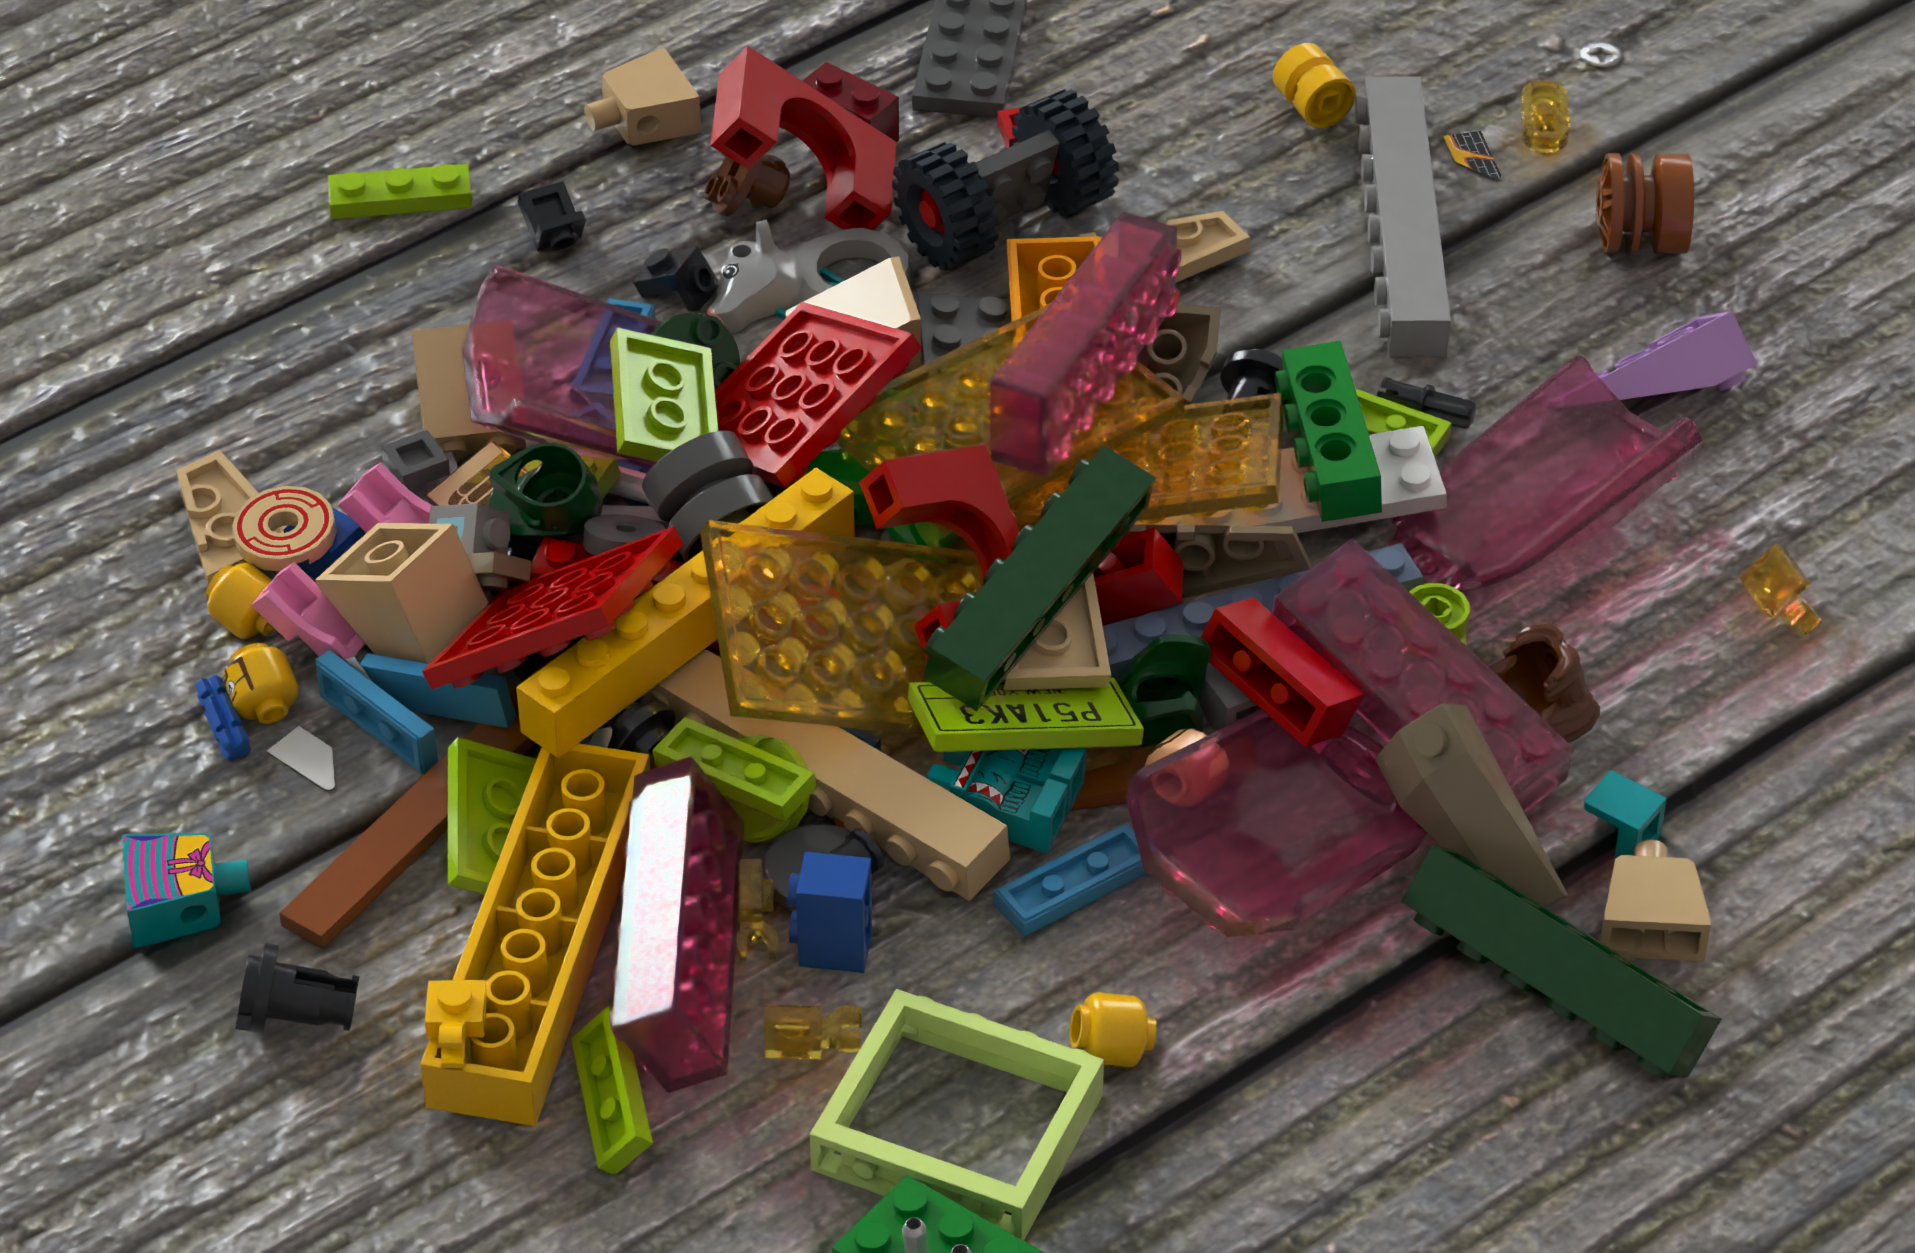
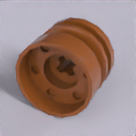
M1607 153L1596 191V221L1600 229L1604 253L1619 252L1622 232H1624L1625 246L1628 253L1638 252L1643 232H1649L1650 243L1654 253H1687L1691 243L1694 216V177L1690 155L1657 154L1654 157L1650 175H1644L1639 153H1631L1628 157L1624 175L1620 153Z

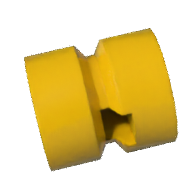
M1302 43L1292 47L1277 61L1273 70L1275 87L1288 102L1293 104L1301 117L1314 128H1326L1336 124L1347 115L1355 102L1356 89L1353 83L1341 69L1335 66L1334 62L1322 48L1314 43Z

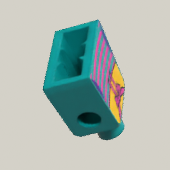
M205 833L122 835L126 906L134 948L216 928L221 923L219 896L251 892L247 859L215 863L212 840Z

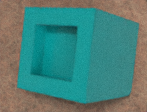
M1610 770L1585 798L1584 810L1619 828L1615 858L1621 855L1634 856V849L1637 844L1645 840H1657L1661 835L1667 798Z

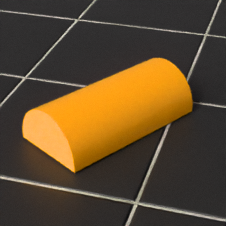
M1103 237L1006 239L1014 366L1018 387L1032 401L1051 408L1078 407L1095 400L1108 388L1114 373Z

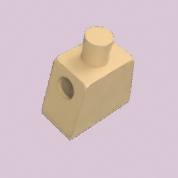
M665 48L657 49L605 72L601 77L603 99L585 104L584 106L586 121L592 131L614 125L626 143L633 146L701 133L700 97Z
M1645 840L1637 844L1634 849V856L1621 855L1615 858L1600 942L1625 958L1705 962L1711 919L1695 863L1688 858L1668 857L1667 847L1657 840Z

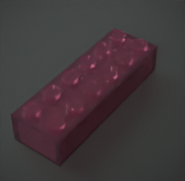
M1124 211L1116 219L991 379L990 457L992 461L1046 478L1059 460L1063 461L1067 458L1074 439L1081 430L1086 431L1090 427L1095 411L1103 401L1108 402L1111 399L1117 382L1124 373L1129 374L1132 371L1138 354L1145 345H1151L1154 342L1159 326L1166 317L1171 318L1177 310L1180 290L1175 288V278L1182 256L1181 250L1177 249V227Z
M1353 538L1275 596L1273 614L1365 694L1356 712L1387 742L1392 739L1398 730L1442 703L1467 705L1524 813L1567 780L1574 748Z
M692 756L634 775L633 796L628 805L630 830L629 840L625 843L627 858L625 881L621 885L623 899L621 923L617 927L619 940L618 962L613 970L615 982L614 1006L609 1014L610 1026L615 1037L619 1041L625 1042L639 1059L643 1070L649 1075L652 1074L667 1093L728 1074L744 822Z

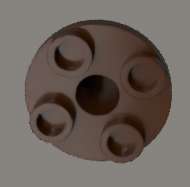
M722 154L725 158L719 173H714L710 177L704 192V198L712 202L713 210L726 217L735 213L745 199L750 200L753 208H759L762 205L767 208H774L783 200L790 184V172L785 162L775 155L764 154L748 170Z

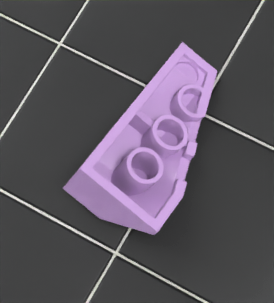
M1732 311L1705 315L1649 343L1648 349L1626 356L1615 362L1616 370L1610 373L1608 370L1590 376L1549 399L1548 403L1551 409H1560L1716 385L1719 391H1723L1744 381L1746 377L1743 371L1757 365V362Z

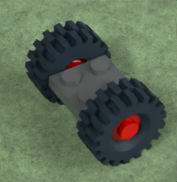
M1063 89L1020 108L1019 113L1015 114L1014 117L1017 125L1012 127V135L1018 139V142L1013 143L1014 146L978 162L968 163V154L964 150L957 151L955 144H946L945 142L901 160L898 163L899 166L895 167L893 171L896 179L892 180V188L898 193L893 198L895 206L899 207L902 212L899 215L901 224H906L910 231L907 234L911 243L916 242L918 244L917 252L923 257L928 255L929 263L934 268L939 266L942 271L952 270L992 251L996 246L994 242L998 240L999 233L994 228L1010 216L1021 211H1033L1046 201H1048V208L1053 213L1059 211L1060 216H1068L1112 196L1115 193L1113 188L1118 186L1119 178L1114 174L1119 171V163L1113 160L1112 155L1116 153L1114 143L1108 142L1106 135L1110 134L1106 124L1100 125L1098 121L1100 114L1095 108L1089 110V101L1083 95L1077 98L1076 91H1066V89Z

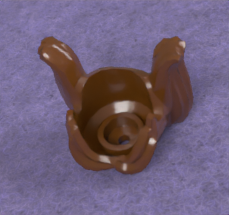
M1548 624L1532 625L1524 628L1516 634V640L1503 650L1505 658L1474 674L1465 675L1459 673L1454 685L1458 694L1465 700L1484 698L1502 689L1507 700L1526 720L1536 722L1525 734L1519 747L1520 757L1527 766L1536 763L1539 756L1543 753L1573 742L1592 730L1600 716V706L1594 700L1593 695L1585 688L1584 672L1580 664L1578 651L1567 644L1563 639V633L1557 627Z

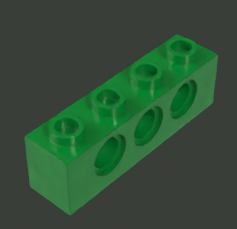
M1335 341L1282 350L1283 370L1275 371V384L1279 401H1288V404L1284 405L1288 434L1297 433L1298 438L1293 440L1298 469L1307 468V472L1303 473L1307 502H1316L1321 522L1382 513L1381 474L1342 342Z

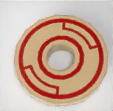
M281 486L267 489L249 498L236 512L232 524L236 547L240 550L243 559L255 567L268 571H281L293 562L301 563L307 559L309 564L315 562L331 548L337 533L331 504L322 494L306 487ZM281 526H295L293 530L286 533L274 532Z

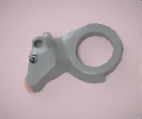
M767 220L756 221V242L740 241L730 246L728 261L721 268L717 296L707 309V315L721 320L731 334L739 333L750 323L776 314L775 310L780 308L787 310L790 306H796L833 287L821 278V269L823 267L827 268L830 264L845 258L861 257L880 263L888 258L899 256L908 283L913 281L909 255L898 240L883 232L865 228H852L833 232L802 243L790 250H782L775 245Z

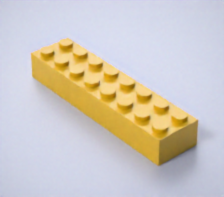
M578 743L560 758H557L541 747L453 980H486L487 1004L484 1037L466 1039L464 1068H441L442 1048H439L438 1038H430L420 1063L426 1108L536 1127L652 801L649 754Z

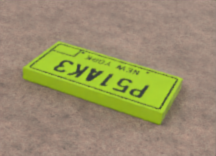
M1110 678L1108 687L1003 690L1006 681L1003 680L977 712L931 682L909 683L908 701L935 752L1142 745L1144 728L1115 678Z

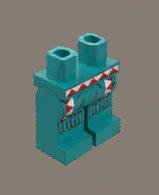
M1087 748L943 752V761L960 766L959 770L933 763L926 778L1006 824L1009 841L1048 854L1065 822V816H1068L1085 783Z

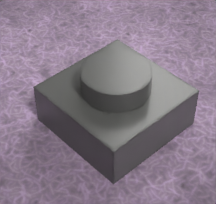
M428 430L381 446L383 462L390 472L408 489L450 474L449 459Z

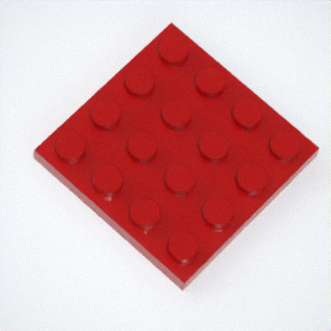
M801 302L715 389L718 431H731L736 434L753 463L751 474L760 476L763 481L786 488L790 483L797 481L805 474L808 465L824 448L831 446L840 438L842 430L858 413L865 411L874 403L876 395L892 378L899 376L908 368L910 360L922 347L910 332Z
M675 527L667 528L530 579V581L510 586L506 591H500L422 671L431 690L450 683L454 689H458L476 681L483 675L482 672L495 667L498 673H503L522 664L527 659V655L540 651L542 657H547L565 649L571 644L570 640L584 635L587 641H592L611 632L616 627L614 620L635 606L633 599L653 586L652 578L666 571L671 566L669 560L683 545Z

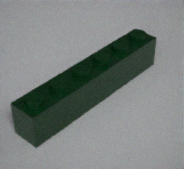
M1103 446L1091 461L1085 458L1082 459L1069 479V487L1063 494L1055 491L1047 500L1041 511L1039 522L1034 527L1027 524L1020 531L1013 543L1012 553L1005 561L1001 558L994 561L983 579L984 586L976 595L968 592L955 610L953 616L955 620L949 627L945 629L939 626L931 635L924 648V654L928 656L923 678L977 712L1146 511L1156 477L1106 446Z
M1432 845L1401 900V903L1417 912L1413 920L1418 925L1439 936H1442L1444 931L1450 933L1460 940L1456 948L1463 954L1483 964H1486L1488 959L1492 960L1504 968L1500 975L1504 980L1526 992H1530L1532 987L1549 997L1545 1003L1549 1009L1571 1021H1574L1577 1016L1593 1025L1590 1034L1594 1038L1616 1050H1620L1622 1045L1626 1046L1639 1055L1635 1063L1658 1078L1666 1079L1668 1074L1689 1077L1722 1020L1716 1014L1454 849Z

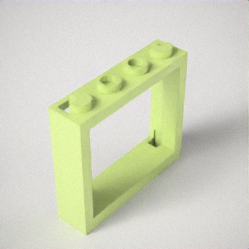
M896 989L809 1134L811 1170L882 1196H886L906 1175H909L1024 1241L1103 1096L1104 1059L1090 1055L1081 1049H1072L1040 1038L1034 1033L1019 1031L987 1020L979 1014L966 1013L937 1003L928 997L916 996ZM902 1036L1066 1092L1062 1103L1016 1186L849 1128ZM834 1151L841 1153V1155L835 1154ZM1004 1211L1010 1212L1011 1215L1005 1214Z

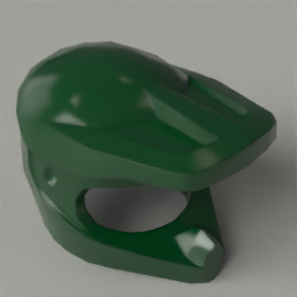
M548 442L534 444L495 465L489 472L490 483L493 487L489 507L511 513L510 538L537 541L543 540V538L567 537L584 531L587 520L601 516L603 508L602 496L594 472L577 452L566 445ZM533 460L542 461L538 468L518 477L521 469L527 463Z
M1190 634L1161 636L1134 656L1121 674L1118 685L1144 728L1142 745L1138 746L1158 745L1181 729H1194L1203 732L1204 711L1199 705V691L1205 682L1206 670L1211 656L1210 645L1205 640Z

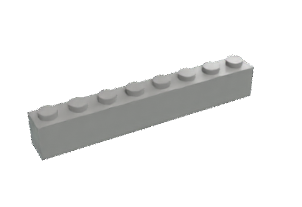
M1365 77L1364 96H1356L1355 122L1364 124L1359 125L1358 150L1359 153H1367L1362 154L1361 178L1362 183H1370L1365 185L1364 193L1365 213H1373V215L1368 216V242L1377 243V246H1372L1371 272L1372 274H1380V277H1375V306L1384 307V309L1378 310L1379 338H1387L1389 357H1447L1451 318L1421 77Z

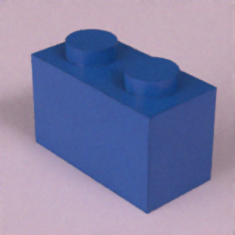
M804 852L800 874L791 873L787 895L788 906L797 907V910H793L791 914L789 943L798 944L799 966L864 973L872 936L871 858Z

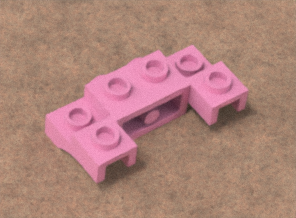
M381 462L366 471L338 503V506L366 533L377 523H429L430 508L433 506L411 492ZM295 562L282 569L251 604L287 641L298 635L318 656L331 650L343 660L352 658L365 644L319 589L318 585Z

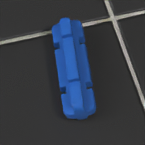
M212 675L208 679L201 678L195 686L198 691L197 697L202 708L206 710L204 713L216 740L220 742L219 748L223 757L229 761H234L238 757L245 758L251 751L250 739L245 728L241 726L242 721L238 712L233 707L229 694L226 693L227 689L223 679L217 675Z

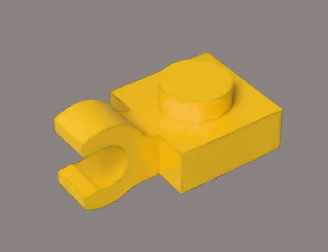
M486 980L428 981L425 1013L426 1038H438L439 1048H442L441 1068H464L466 1039L484 1037L487 1004Z

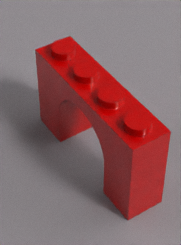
M747 45L719 74L710 146L749 170L777 143L779 127L789 131L812 150L824 169L827 178L824 218L842 230L852 228L875 230L891 215L892 180L894 179L893 171L895 168L897 142Z
M986 444L887 459L860 481L877 529L919 522H932L943 525L960 535L971 547L980 564L982 579H984L987 571L996 559L1001 558L1005 561L1012 553L1013 543L1020 533L1016 517L1010 509L999 480L998 470L992 462ZM961 600L939 604L913 625L923 652L934 631L939 626L947 629L955 620L953 616Z

